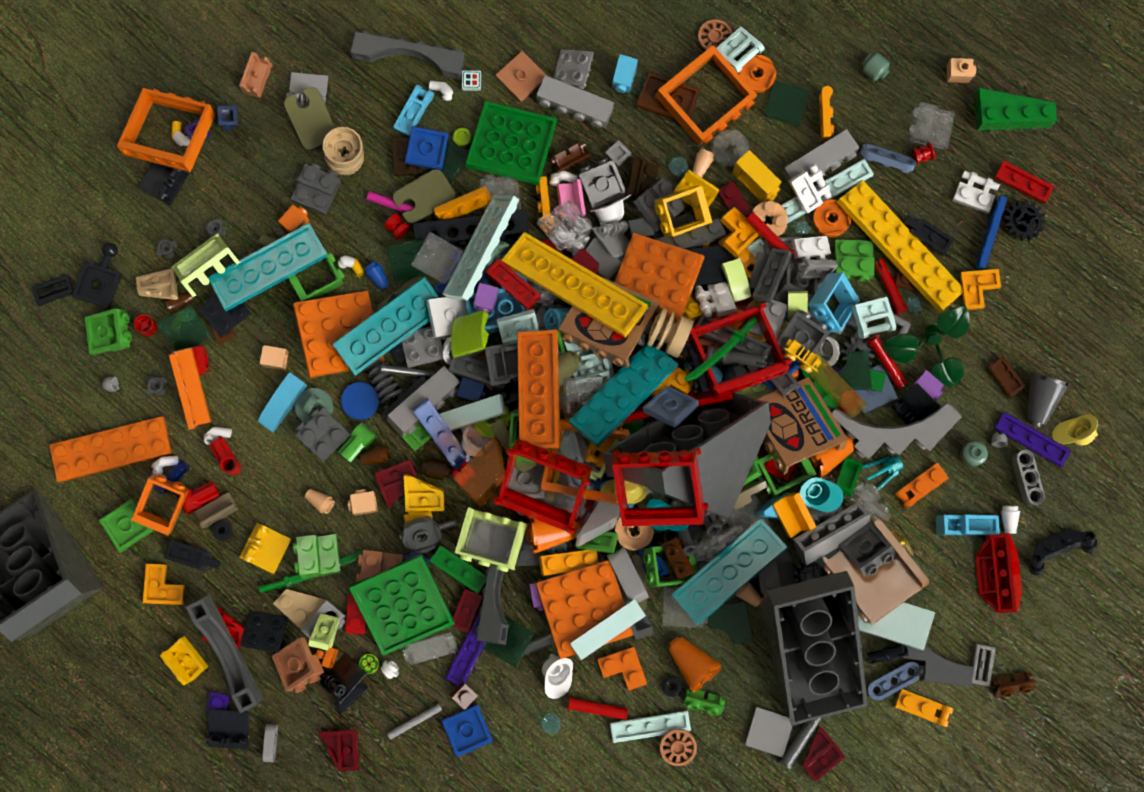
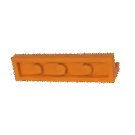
M190 347L173 351L169 354L188 429H195L197 425L210 423L211 417L193 349Z

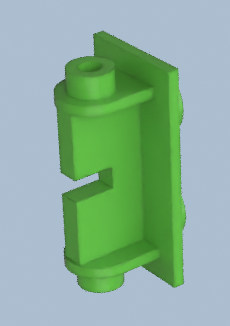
M687 689L683 705L691 710L706 711L713 716L722 714L725 708V699L722 696L708 693L707 699H704L705 691L698 690L693 692L691 689Z

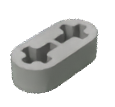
M266 724L263 762L274 763L278 734L277 724Z

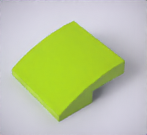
M485 310L454 319L451 333V350L454 358L485 349L489 333L485 330L489 314Z

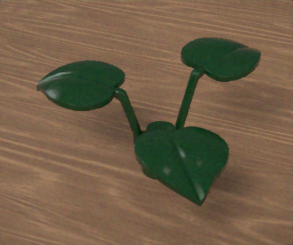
M964 304L942 312L937 318V325H929L925 328V334H922L919 344L916 336L900 334L886 340L882 347L893 360L905 363L915 358L916 349H920L926 339L928 344L936 346L941 361L932 366V375L943 383L944 386H956L964 375V365L961 360L954 357L947 358L944 361L939 343L942 339L941 334L943 336L948 334L951 338H959L967 332L970 324L968 309Z

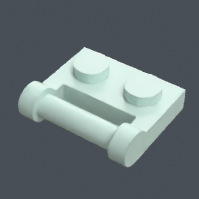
M743 27L737 29L716 48L737 72H740L742 66L757 53L765 50L763 44ZM749 45L753 46V48L749 50L738 61L734 60Z
M887 297L852 306L860 339L868 338L872 334L896 330L895 319ZM885 318L886 322L884 324L867 328L866 322Z

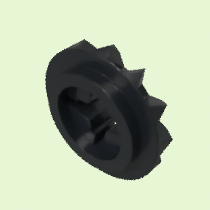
M802 562L795 569L794 581L795 583L806 581L807 577L804 573H810L813 569V577L825 576L824 569L817 562H812L807 566Z

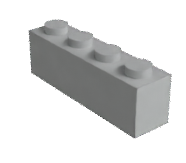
M546 75L536 95L537 102L541 106L546 108L550 106L561 114L568 113L573 115L576 120L591 122L590 124L597 128H606L614 109V102Z
M846 129L786 166L782 174L789 183L790 179L802 171H806L810 175L809 166L815 163L818 169H821L822 177H824L826 171L830 169L834 171L841 166V162L844 160L850 161L856 157L859 146Z
M445 366L387 416L388 423L402 437L406 434H412L417 429L416 425L420 422L412 411L414 407L428 398L434 408L439 410L445 404L444 400L449 396L452 398L458 393L460 381L452 373L448 372L449 370Z
M857 502L817 525L811 531H807L794 538L795 553L806 566L838 548L841 542L869 522L871 523L870 514Z

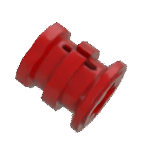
M930 142L927 143V146L922 145L918 149L912 148V157L917 165L921 161L927 162L928 159L935 160V151Z

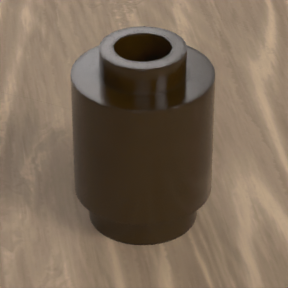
M432 458L429 460L425 459L421 474L426 475L428 478L444 481L445 477L449 478L451 467L445 461Z

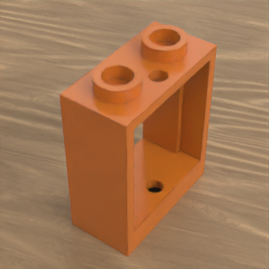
M152 474L146 482L131 521L168 536L173 531L189 489L181 482L167 480V477L164 475ZM154 484L180 494L170 521L144 511Z

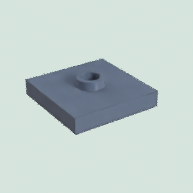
M882 364L871 368L877 371L885 372ZM887 375L882 392L848 384L851 391L855 392L860 398L859 408L862 414L898 399Z
M666 386L643 407V413L675 428L699 406V401Z

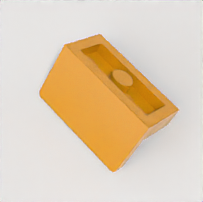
M799 492L788 493L772 504L788 538H793L802 531H811L816 527Z

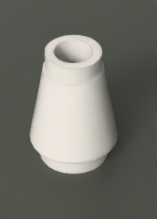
M1002 506L1000 512L1005 533H1017L1020 515L1018 506Z

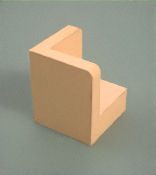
M264 345L260 365L265 368L285 371L289 352L284 348Z

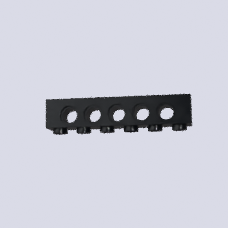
M526 210L515 211L511 215L508 224L514 225V229L511 231L504 230L499 239L506 242L507 239L515 238V240H518L524 232L529 234ZM483 215L414 223L417 250L429 252L432 251V248L446 250L450 249L451 246L457 245L458 247H467L472 238L471 235L467 234V231L471 228L476 229ZM451 231L458 232V235L455 238H451L448 236L449 232ZM433 233L439 234V238L436 240H431L429 237Z

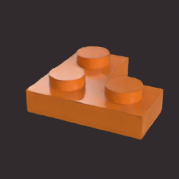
M635 647L597 659L603 678L622 672L628 691L647 685Z

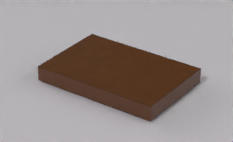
M648 72L636 107L676 121L655 97L658 89L671 79ZM682 83L669 95L691 118L701 89Z

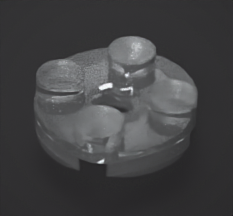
M727 130L715 137L711 152L714 154V160L719 165L726 166V168H734L735 163L749 151V143L740 131ZM728 145L735 147L734 153L725 150Z

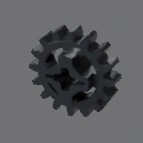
M1019 200L1016 205L1012 204L1009 207L1010 209L1005 211L1007 216L1003 218V221L1007 222V224L1004 225V228L1010 229L1007 234L1013 233V239L1020 237L1021 242L1025 238L1031 241L1033 237L1036 238L1040 235L1039 232L1044 230L1041 225H1044L1046 221L1041 218L1045 216V213H1039L1041 207L1035 208V202L1029 205L1028 200H1025L1023 204ZM1036 222L1035 228L1032 230V224Z

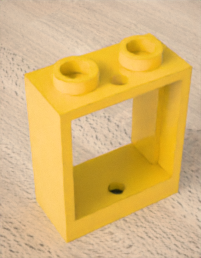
M750 150L735 163L732 174L761 203L773 201L777 197L781 181Z
M692 186L655 200V211L659 215L661 221L660 228L665 236L674 237L712 223L703 186ZM689 195L696 220L673 228L666 202Z

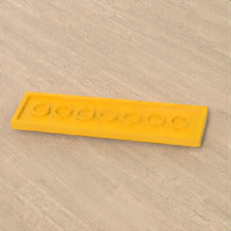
M863 180L837 201L840 207L939 313L963 293L961 284L909 232L905 224Z
M526 232L520 236L501 260L515 272L625 338L648 309L646 303Z

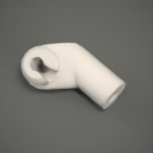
M430 80L429 90L440 91L443 94V100L450 101L452 99L453 90L446 82Z
M563 170L551 174L549 183L555 187L559 184V181L563 180L573 183L578 176Z
M213 427L204 435L203 441L206 445H210L211 442L220 437L230 438L232 429Z
M178 456L159 458L151 466L153 469L152 473L162 474L163 467L178 465Z

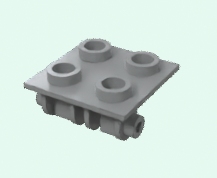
M561 49L553 79L583 90L586 88V80L589 77L588 73L590 72L591 62H593L594 52Z
M291 72L290 88L286 98L295 94L299 107L306 108L309 105V98L305 96L303 90L315 87L319 90L325 103L329 76Z
M626 221L602 224L600 227L592 228L597 239L603 244L607 253L612 258L625 256L630 242L625 235V232L629 229V224Z
M432 327L419 329L402 341L408 368L443 359L440 337H433Z

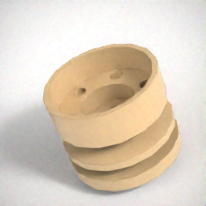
M337 127L326 134L323 140V152L327 166L339 175H350L358 171L364 162L363 143L360 135L348 127Z
M662 308L650 327L647 345L652 347L656 339L658 342L655 349L659 350L663 343L667 344L665 353L678 358L688 339L694 321L681 316L677 323L673 322L675 312H671L668 319H666L665 316L668 309Z

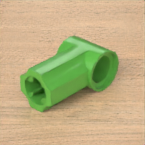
M360 423L351 433L349 440L338 452L352 463L359 453L374 441L377 435L363 423Z

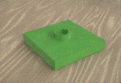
M130 499L99 520L119 553H122L154 531L151 528L131 521L137 507L134 499Z

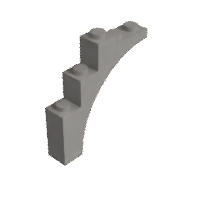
M946 402L936 412L922 420L893 427L863 423L848 416L837 407L832 411V415L839 426L842 425L847 430L846 434L853 440L855 438L858 439L854 445L856 448L855 452L862 458L866 456L868 459L884 442L887 444L885 447L892 454L896 452L900 455L915 438L917 439L916 444L923 450L927 448L931 451L962 417V414L949 402Z

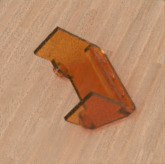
M493 437L454 478L459 484L458 487L480 508L496 491L500 493L502 482L505 479L506 469L501 441Z

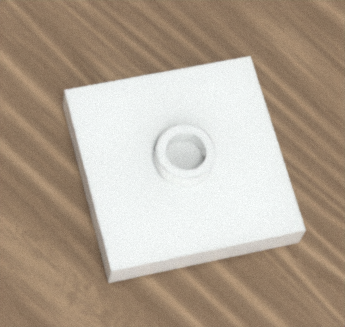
M442 297L426 301L434 338L451 336L454 319L468 315L465 300Z

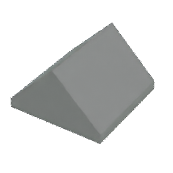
M595 237L585 250L599 263L598 273L605 279L610 280L619 271L624 256L612 258L607 253L603 244Z

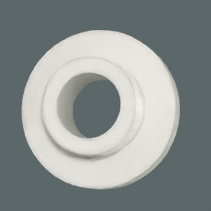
M388 660L383 662L381 671L387 678L392 679L399 675V668L395 662Z

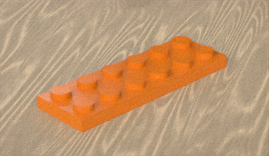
M558 331L517 332L519 439L545 449H560Z
M163 416L49 445L56 479L59 483L173 454L165 417Z

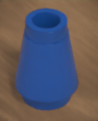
M377 261L364 268L365 275L380 290L389 285L382 265L378 264Z

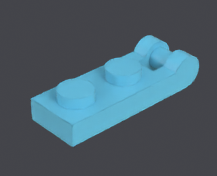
M417 84L393 129L410 137L412 126L416 127L428 104L434 97V92L426 91ZM419 96H421V97H423L424 99L421 101V100H419V99H417V98H418Z

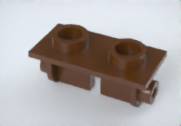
M577 141L568 146V154L562 149L552 155L550 158L551 166L557 173L567 170L571 165L582 162L586 157L590 156V153L585 149L586 146L583 141Z
M675 536L661 544L678 580L695 573L693 570L694 566L689 562L680 544V539Z
M1027 672L1013 674V682H1011L1009 675L997 677L992 681L993 687L997 688L995 697L1002 696L1005 698L1017 692L1022 694L1028 693L1034 688L1036 680H1033L1032 674Z

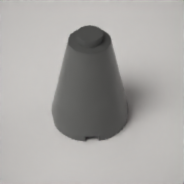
M1035 373L1030 374L1027 419L1031 420V425L1042 427V424L1047 425L1069 386L1068 382Z

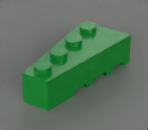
M979 88L974 94L977 131L1051 128L1057 121L1055 102Z

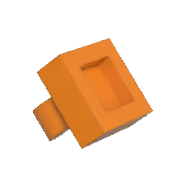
M332 647L326 650V652L317 649L315 655L323 660L321 666L333 668L339 649Z

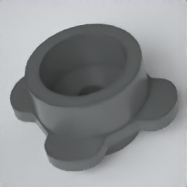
M221 219L205 224V229L209 233V239L217 233L219 236L226 235L227 231L223 228V221Z
M165 238L160 239L156 254L172 259L177 243L175 241L170 242Z
M150 376L148 378L147 393L163 396L166 393L165 384L167 379L165 377Z

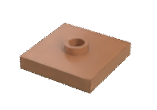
M521 51L495 77L522 103L541 85L546 74Z

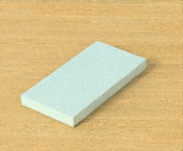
M902 603L872 626L868 621L865 623L858 614L859 631L924 651L935 612Z

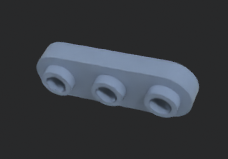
M863 144L860 151L865 160L876 161L885 167L891 166L904 173L913 171L916 165V161L909 156L872 144Z
M907 662L873 680L867 686L868 696L873 700H882L916 682L921 677L919 676L920 666L915 662ZM909 668L913 669V675L911 676L907 673ZM892 677L896 678L895 685H892L890 682ZM876 686L879 688L878 694H875L873 692V689Z

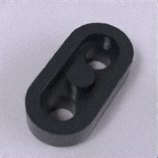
M364 682L359 683L341 704L338 701L334 703L336 705L334 710L341 715L369 687Z

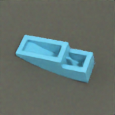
M289 372L267 403L258 422L271 432H274L293 408L297 398L307 385Z
M996 515L936 516V535L984 536L1000 534L999 516Z

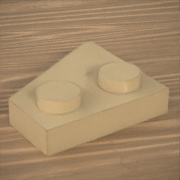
M172 268L136 277L139 296L178 299L176 274Z
M286 589L273 604L302 629L326 600Z

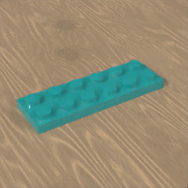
M308 223L239 260V264L234 263L226 267L224 273L220 274L217 272L208 277L223 308L225 311H228L328 257L312 226Z
M423 277L331 345L351 373L356 376L429 322L430 317L426 301L439 297L427 279Z
M646 344L629 360V368L623 366L569 420V424L595 446L599 447L678 368V363L660 349H655L656 346L654 344L652 347Z
M761 518L677 589L672 596L698 626L785 552L788 547Z

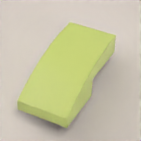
M741 259L723 263L721 267L727 279V286L734 303L751 298L748 279Z
M788 291L789 323L796 311L801 312L803 310L808 313V291Z

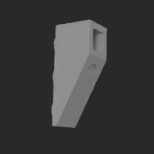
M595 501L592 508L594 509L593 512H589L586 515L584 526H580L575 534V537H577L575 546L579 547L613 529L621 517L619 505Z

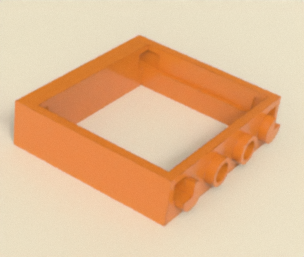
M714 45L658 89L655 95L698 146L703 142H710L714 138L713 134L717 131L719 133L728 126L726 123L730 120L734 122L741 116L740 112L744 108L746 110L750 109L755 104L754 99L757 96ZM712 59L745 98L705 132H702L669 94Z
M143 88L117 147L123 155L191 172L216 113L211 105L206 104L205 101L198 102L190 97L182 98L170 92L166 94L157 89ZM152 103L201 115L184 156L134 144Z
M561 418L560 442L563 430L578 432L569 424L570 419ZM618 427L608 438L624 440L632 434L629 430ZM552 449V452L558 454L559 449ZM545 466L541 490L577 497L578 487L552 483L555 470ZM589 489L585 490L584 499L619 505L616 489L615 494Z

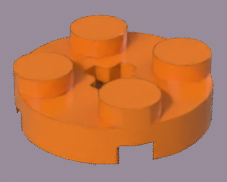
M755 55L742 66V70L739 72V75L755 93L766 92L773 85L777 74L773 62L763 55ZM760 70V74L763 76L756 78L752 72Z
M836 199L825 200L823 204L815 209L813 224L821 236L838 237L847 231L851 223V217L840 207ZM829 214L837 218L834 223L827 220Z

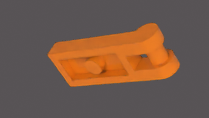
M936 463L897 491L895 496L900 498L904 503V508L908 509L949 479V477L940 465ZM910 491L913 497L910 499L906 492Z

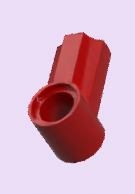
M221 437L211 442L209 447L220 464L221 470L230 476L239 474L242 465L236 459L225 438ZM234 461L233 469L227 470L228 463Z
M211 481L195 490H189L182 506L186 515L200 509L202 505L220 497L214 482Z

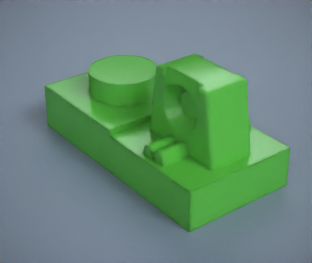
M605 532L580 545L577 549L614 554L618 534Z

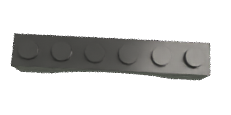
M355 31L351 48V55L355 60L373 62L379 58L391 55L413 56L431 64L443 77L458 80L462 79V71L466 61L465 53L459 49L448 50L439 45L428 46L419 41L412 43L403 38L392 39L383 34L376 36L367 31Z
M496 525L492 532L493 545L490 548L489 556L508 561L517 531ZM490 563V566L486 569L487 581L486 586L483 588L484 599L483 605L479 610L480 623L476 629V636L478 641L506 645L509 625L504 617L500 599L504 571L496 569L497 565Z
M208 594L186 606V609L194 625L207 638L218 656L227 677L231 696L239 712L242 713L257 706L264 698L211 595Z

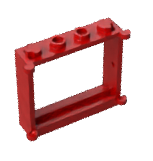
M762 303L758 307L749 306L744 309V312L738 314L737 312H732L724 319L715 318L709 321L707 325L702 326L698 324L691 329L688 340L692 341L695 353H699L701 363H704L707 358L699 342V336L750 319L752 316L757 318L767 344L772 346L771 353L776 363L765 368H759L721 383H717L711 367L705 371V377L714 400L786 374L789 370L788 364H791L792 361L791 359H785L763 310L767 307L766 303Z
M518 439L513 448H508L506 454L510 457L499 497L494 496L493 503L535 518L567 533H574L575 528H573V525L576 521L586 487L590 484L589 477L592 467ZM517 455L582 480L572 513L508 488Z
M694 448L693 451L682 450L680 452L661 451L649 453L643 451L640 453H620V451L615 450L611 453L612 457H614L612 468L622 526L703 525L705 510H709V505L703 501L697 454H701L700 448ZM691 467L696 506L629 508L622 468Z

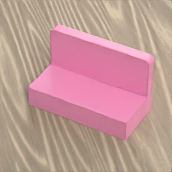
M576 179L573 183L558 184L556 187L561 222L580 221L586 215L581 179Z

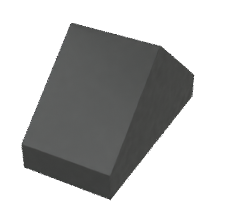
M732 393L733 399L698 406L675 428L656 419L603 452L606 473L614 477L612 468L614 457H612L611 453L615 450L620 451V453H640L643 451L650 453L661 451L680 452L682 450L693 451L694 448H700L701 454H697L703 501L709 505V510L705 511L729 518L771 424L769 404L766 401ZM690 466L622 468L624 481L675 501L696 506Z
M36 488L0 511V632L12 642L40 632L104 588L50 503Z
M843 571L768 590L758 605V611L784 709L791 726L868 706L855 587L848 572Z

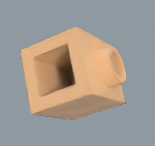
M951 58L947 64V82L969 83L976 75V66L973 65V59Z
M366 489L356 490L355 494L350 495L351 500H348L349 512H353V515L378 512L374 491L366 492Z

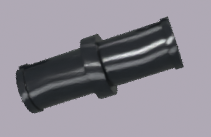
M903 644L894 647L886 646L882 650L868 652L867 659L871 665L883 661L891 662L895 658L908 656L909 652L906 645Z

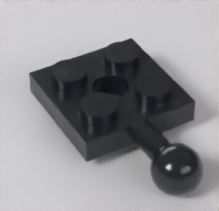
M106 243L103 246L104 257L100 266L84 262L72 294L73 298L110 309L122 277L121 272L108 269L111 258L115 257L118 253V247L114 243ZM95 281H101L102 283L101 288L98 290H93L92 286Z

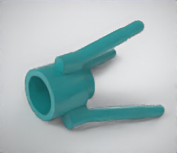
M895 455L891 458L887 456L883 459L863 464L862 468L884 463L882 469L866 477V480L875 478L884 472L890 474L871 492L872 495L885 486L893 477L899 475L898 471L903 469V464L898 456Z

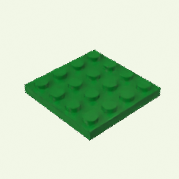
M485 101L468 154L466 167L539 185L556 128L557 118Z
M422 554L349 586L383 656L455 624Z

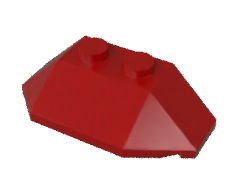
M1010 533L989 535L975 556L979 595L997 613L1018 612L1022 586L1017 549Z

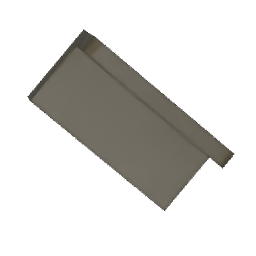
M228 492L194 512L200 521V527L206 529L236 512L239 508L231 493Z

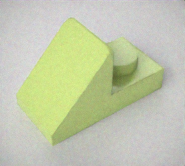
M320 613L308 646L324 650L332 648L340 618Z

